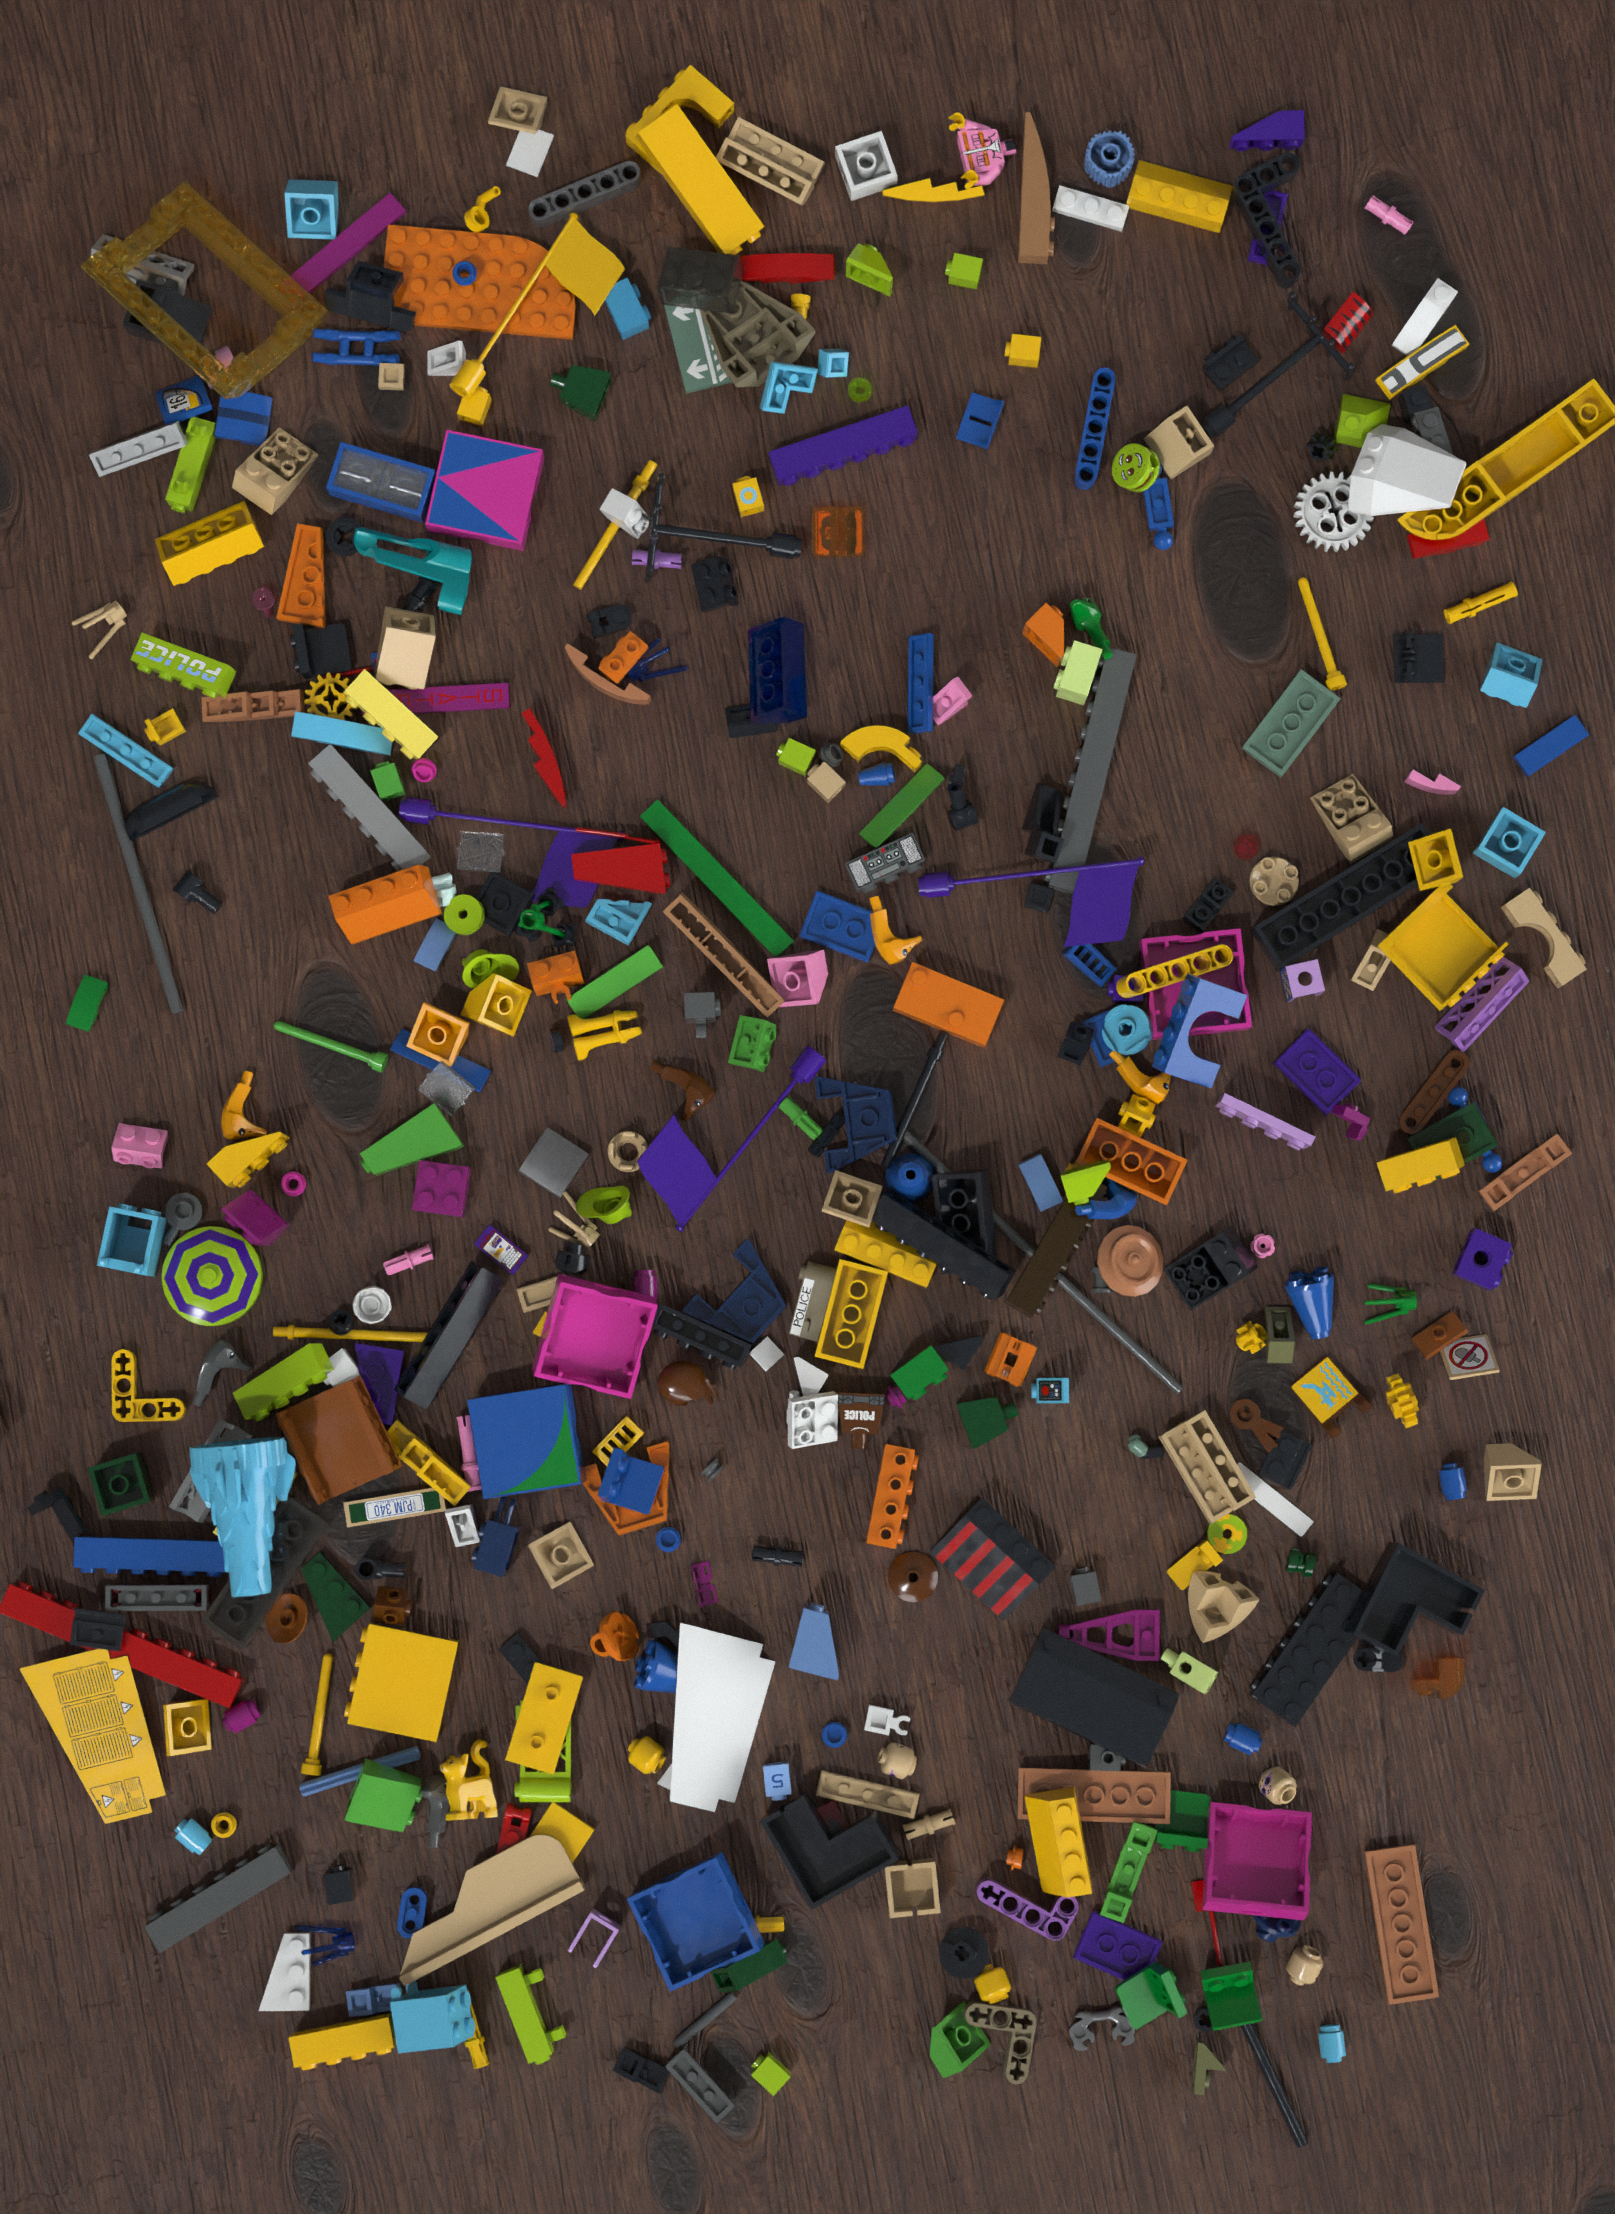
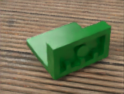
M1250 1961L1200 1971L1203 1992L1213 2030L1262 2021Z

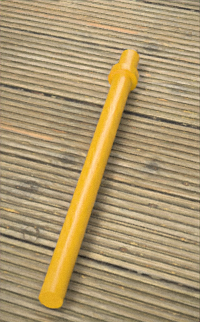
M294 1325L273 1327V1336L288 1337L289 1340H294V1337L423 1342L428 1333L351 1330L345 1335H337L327 1328H301Z

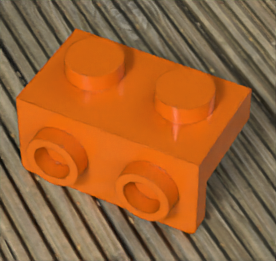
M631 631L619 639L615 646L616 648L611 654H607L601 660L598 667L604 678L608 681L611 679L616 684L622 680L648 650V645Z

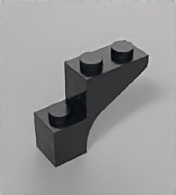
M1041 783L1036 784L1021 829L1031 833L1024 852L1025 855L1044 862L1057 863L1064 843V839L1059 838L1057 831L1062 796L1060 790Z

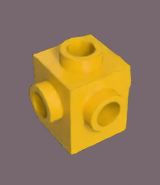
M1133 1094L1129 1103L1124 1101L1118 1114L1122 1118L1118 1128L1141 1138L1145 1128L1150 1129L1156 1115L1152 1114L1156 1104L1148 1101L1146 1098Z

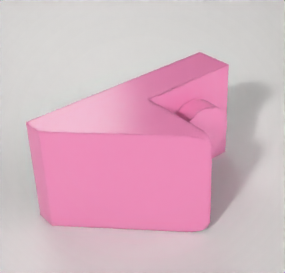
M959 677L952 679L933 697V719L937 725L942 724L968 705L967 701L972 697Z

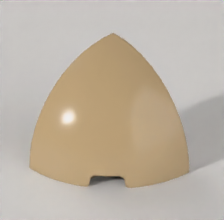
M1195 1571L1189 1584L1188 1604L1193 1626L1204 1643L1226 1634L1240 1624L1255 1608L1259 1598L1238 1581L1231 1584L1222 1580L1219 1573Z

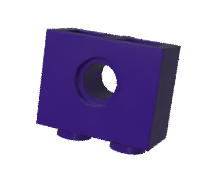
M1477 1228L1471 1229L1451 1275L1488 1291L1493 1290L1494 1287L1497 1288L1503 1277V1274L1500 1273L1504 1264L1507 1265L1512 1257L1513 1251L1510 1250L1512 1244ZM1478 1251L1485 1256V1261L1482 1265H1478L1474 1261V1255Z

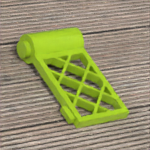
M521 1700V1705H516V1721L518 1719L523 1700ZM571 1720L566 1733V1742L562 1746V1749L566 1746V1756L562 1752L560 1753V1756L566 1761L565 1771H555L553 1775L539 1770L526 1771V1766L520 1765V1782H515V1797H519L520 1802H571Z

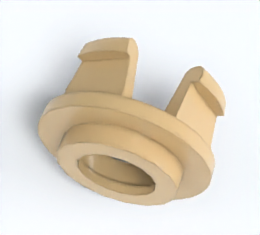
M623 1131L617 1134L608 1145L610 1162L620 1171H637L640 1169L637 1160L648 1147L647 1142L636 1132ZM625 1143L634 1144L638 1150L637 1157L632 1161H625L620 1156V1148Z

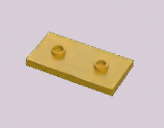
M539 1662L534 1663L505 1760L554 1775L584 1676Z

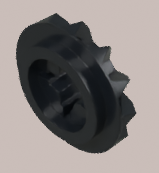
M347 517L333 521L326 531V542L330 550L340 557H351L358 551L354 545V535L356 528L362 527L361 524ZM340 530L345 534L352 533L350 535L352 544L346 541L340 543L342 538L338 531Z

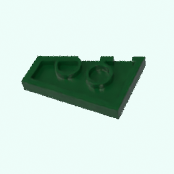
M321 1552L301 1569L333 1642L371 1608Z

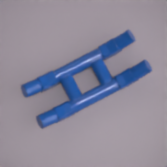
M313 328V338L340 341L339 355L313 352L312 362L327 365L379 366L380 363L399 364L400 362L398 354L373 355L374 341L390 342L392 340H400L401 333L399 330L339 331ZM364 341V355H349V342Z

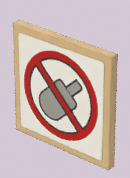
M1487 1334L1459 1338L1440 1351L1450 1380L1499 1373V1367Z

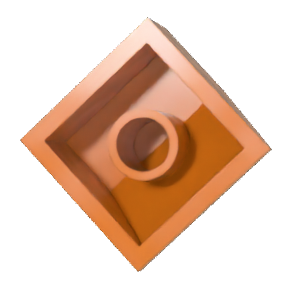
M1045 603L1025 623L1022 634L1058 668L1064 656V619L1062 618L1063 614L1056 606L1052 605L1050 607Z

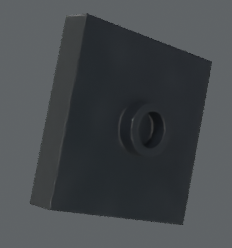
M492 870L475 899L484 908V923L511 937L520 921L522 912L528 908L535 894Z

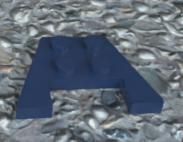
M814 1077L817 1099L842 1096L847 1130L848 1148L824 1151L826 1173H833L835 1170L837 1171L898 1140L891 1090L829 1078Z
M746 1239L734 1252L733 1256L751 1274L717 1311L698 1294L693 1297L682 1311L754 1343L787 1306L750 1240Z

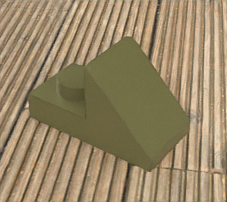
M1195 2038L1191 2090L1194 2094L1204 2095V2089L1209 2088L1210 2073L1206 2072V2069L1226 2071V2069L1201 2038Z

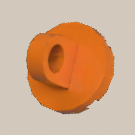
M613 1611L603 1616L600 1621L599 1631L590 1640V1646L594 1653L599 1656L606 1657L610 1655L615 1660L624 1662L637 1655L640 1644L637 1645L639 1633L629 1616L624 1613L620 1614L618 1613L619 1611Z

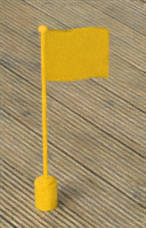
M572 212L569 214L570 219L478 360H465L450 383L451 389L458 395L466 399L471 398L486 375L482 361L544 266L547 267L560 284L581 299L594 316L604 303L625 268L610 250L584 229L578 222V215Z

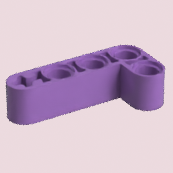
M982 1878L976 1885L977 1896L983 1903L1053 1941L1060 1940L1065 1936L1079 1908L1075 1896L1066 1898L1057 1895L1050 1909H1047L992 1878ZM989 1885H992V1891L999 1895L998 1903H995L997 1899L991 1893L984 1896L982 1887L987 1888ZM1014 1897L1017 1900L1016 1906L1012 1909L1005 1908L1003 1906L1004 1899ZM1064 1899H1071L1073 1901V1907L1068 1911L1060 1909V1902ZM1030 1909H1036L1039 1912L1038 1918L1034 1921H1029L1025 1918L1026 1912ZM1053 1921L1061 1924V1929L1057 1933H1050L1048 1931V1925Z

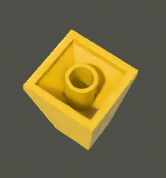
M493 973L469 992L461 1015L514 1037L532 990Z

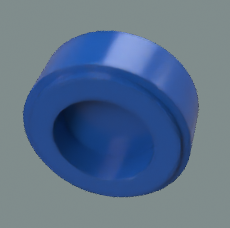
M830 1722L824 1726L822 1739L827 1746L837 1748L845 1743L847 1731L841 1723Z

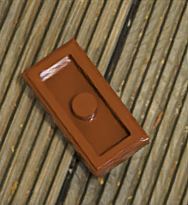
M1451 1311L1411 1339L1425 1359L1428 1360L1468 1333V1331L1455 1313Z

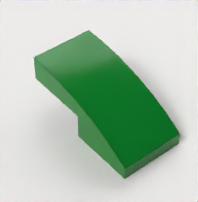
M84 974L71 1005L66 1025L90 1032L99 1013V1005L108 989V982Z

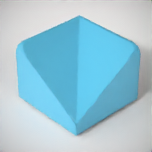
M819 349L817 373L824 377H847L849 352L842 349Z

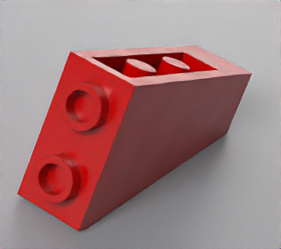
M660 843L571 854L574 881L660 895L666 894V888H670L669 874L663 872V864L667 863L665 848L660 849Z

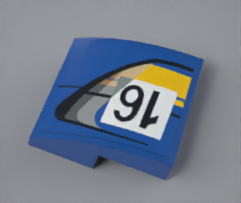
M201 374L155 392L165 424L177 420L181 422L213 409Z

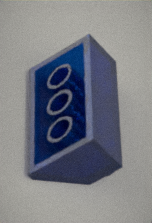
M781 617L748 629L751 723H791L806 718L804 624L787 617Z

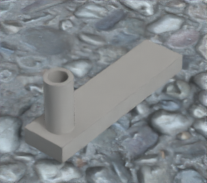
M177 420L92 451L89 456L99 477L186 446L188 441L184 433L187 430V425L184 421L178 422Z

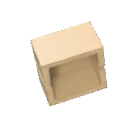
M934 1858L912 1860V1865H907V1861H897L885 1868L890 1918L913 1916L912 1907H917L918 1915L940 1913Z

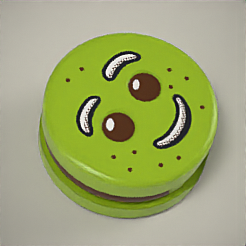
M1131 443L1122 447L1112 463L1114 481L1119 486L1133 492L1147 490L1153 485L1159 474L1160 463L1158 456L1153 450L1137 443Z

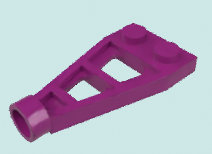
M1132 1609L1071 1625L1058 1624L1057 1634L1095 1651L1134 1661H1159L1160 1610ZM1125 1623L1133 1626V1644L1126 1647L1113 1642L1112 1629L1115 1626ZM1099 1626L1106 1628V1641L1104 1643L1087 1640V1630L1089 1628ZM1069 1630L1073 1631L1071 1639H1069Z

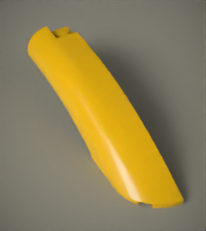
M1592 379L1524 430L1465 469L1450 508L1407 512L1397 521L1410 533L1425 539L1444 540L1462 534L1615 425V405L1595 379Z

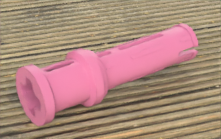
M470 1415L465 1416L466 1426L464 1416L456 1417L464 1462L460 1468L464 1472L465 1481L471 1486L467 1492L482 1490Z

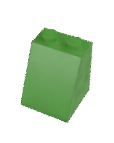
M365 1758L348 1800L344 1820L403 1832L405 1826H410L413 1821L415 1811L412 1808L414 1803H419L422 1798L421 1790L424 1789L421 1787L422 1778Z

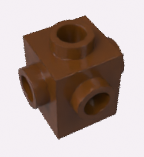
M378 1586L374 1603V1622L404 1625L406 1615H411L412 1600H408V1589Z

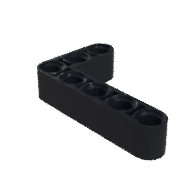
M1289 152L1239 175L1232 188V197L1276 283L1286 289L1292 288L1296 284L1301 269L1263 194L1292 181L1297 175L1300 160L1297 155ZM1289 164L1293 167V170L1286 171L1282 165ZM1260 175H1269L1271 177V181H1263L1260 178ZM1246 185L1250 191L1242 192L1238 186ZM1256 206L1261 212L1258 214L1252 213L1249 207ZM1263 227L1269 228L1272 234L1264 235L1260 229ZM1279 249L1283 255L1280 257L1274 256L1271 250ZM1289 270L1293 273L1294 277L1286 278L1282 272Z

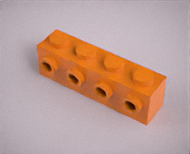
M885 1444L866 1543L896 1549L897 1544L902 1545L904 1530L900 1529L902 1519H907L909 1505L905 1504L906 1494H912L914 1480H910L911 1469L916 1470L919 1455H914L915 1449Z

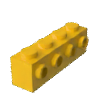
M392 2013L294 2032L288 2037L294 2068L301 2067L302 2070L313 2069L317 2067L316 2063L326 2062L327 2065L342 2062L341 2058L351 2057L352 2060L367 2057L366 2053L375 2051L377 2055L390 2053L392 2051L391 2048H394L396 2045Z

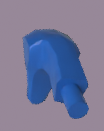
M1105 1177L1103 1180L1105 1186L1108 1187L1106 1189L1107 1201L1091 1200L1086 1205L1076 1206L1075 1211L1077 1215H1087L1089 1219H1117L1128 1214L1137 1204V1194L1128 1187Z

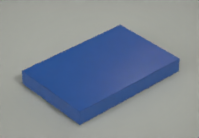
M816 890L799 937L869 963L875 947L870 914L873 911Z

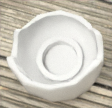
M377 1286L362 1288L353 1300L355 1315L362 1322L369 1324L383 1321L392 1308L390 1296L384 1289Z

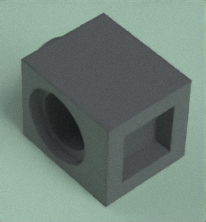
M1089 1567L1074 1569L1075 1574L1069 1576L1075 1605L1080 1606L1102 1601L1096 1571H1090Z

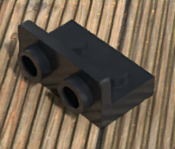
M1243 334L1237 338L1232 336L1223 344L1224 348L1218 353L1214 350L1204 358L1205 363L1202 371L1219 392L1259 362L1258 358L1244 342L1245 336Z

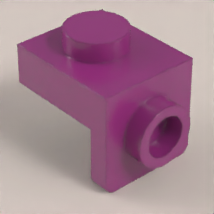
M1346 1103L1345 1106L1335 1104L1331 1113L1351 1123L1346 1137L1361 1141L1368 1131V1123L1371 1118L1359 1113L1360 1108L1350 1103Z

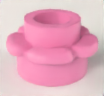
M1256 1235L1254 1241L1250 1244L1251 1251L1255 1252V1255L1259 1258H1265L1267 1255L1271 1256L1275 1250L1273 1238L1270 1235ZM1262 1243L1265 1244V1248H1261L1260 1245Z

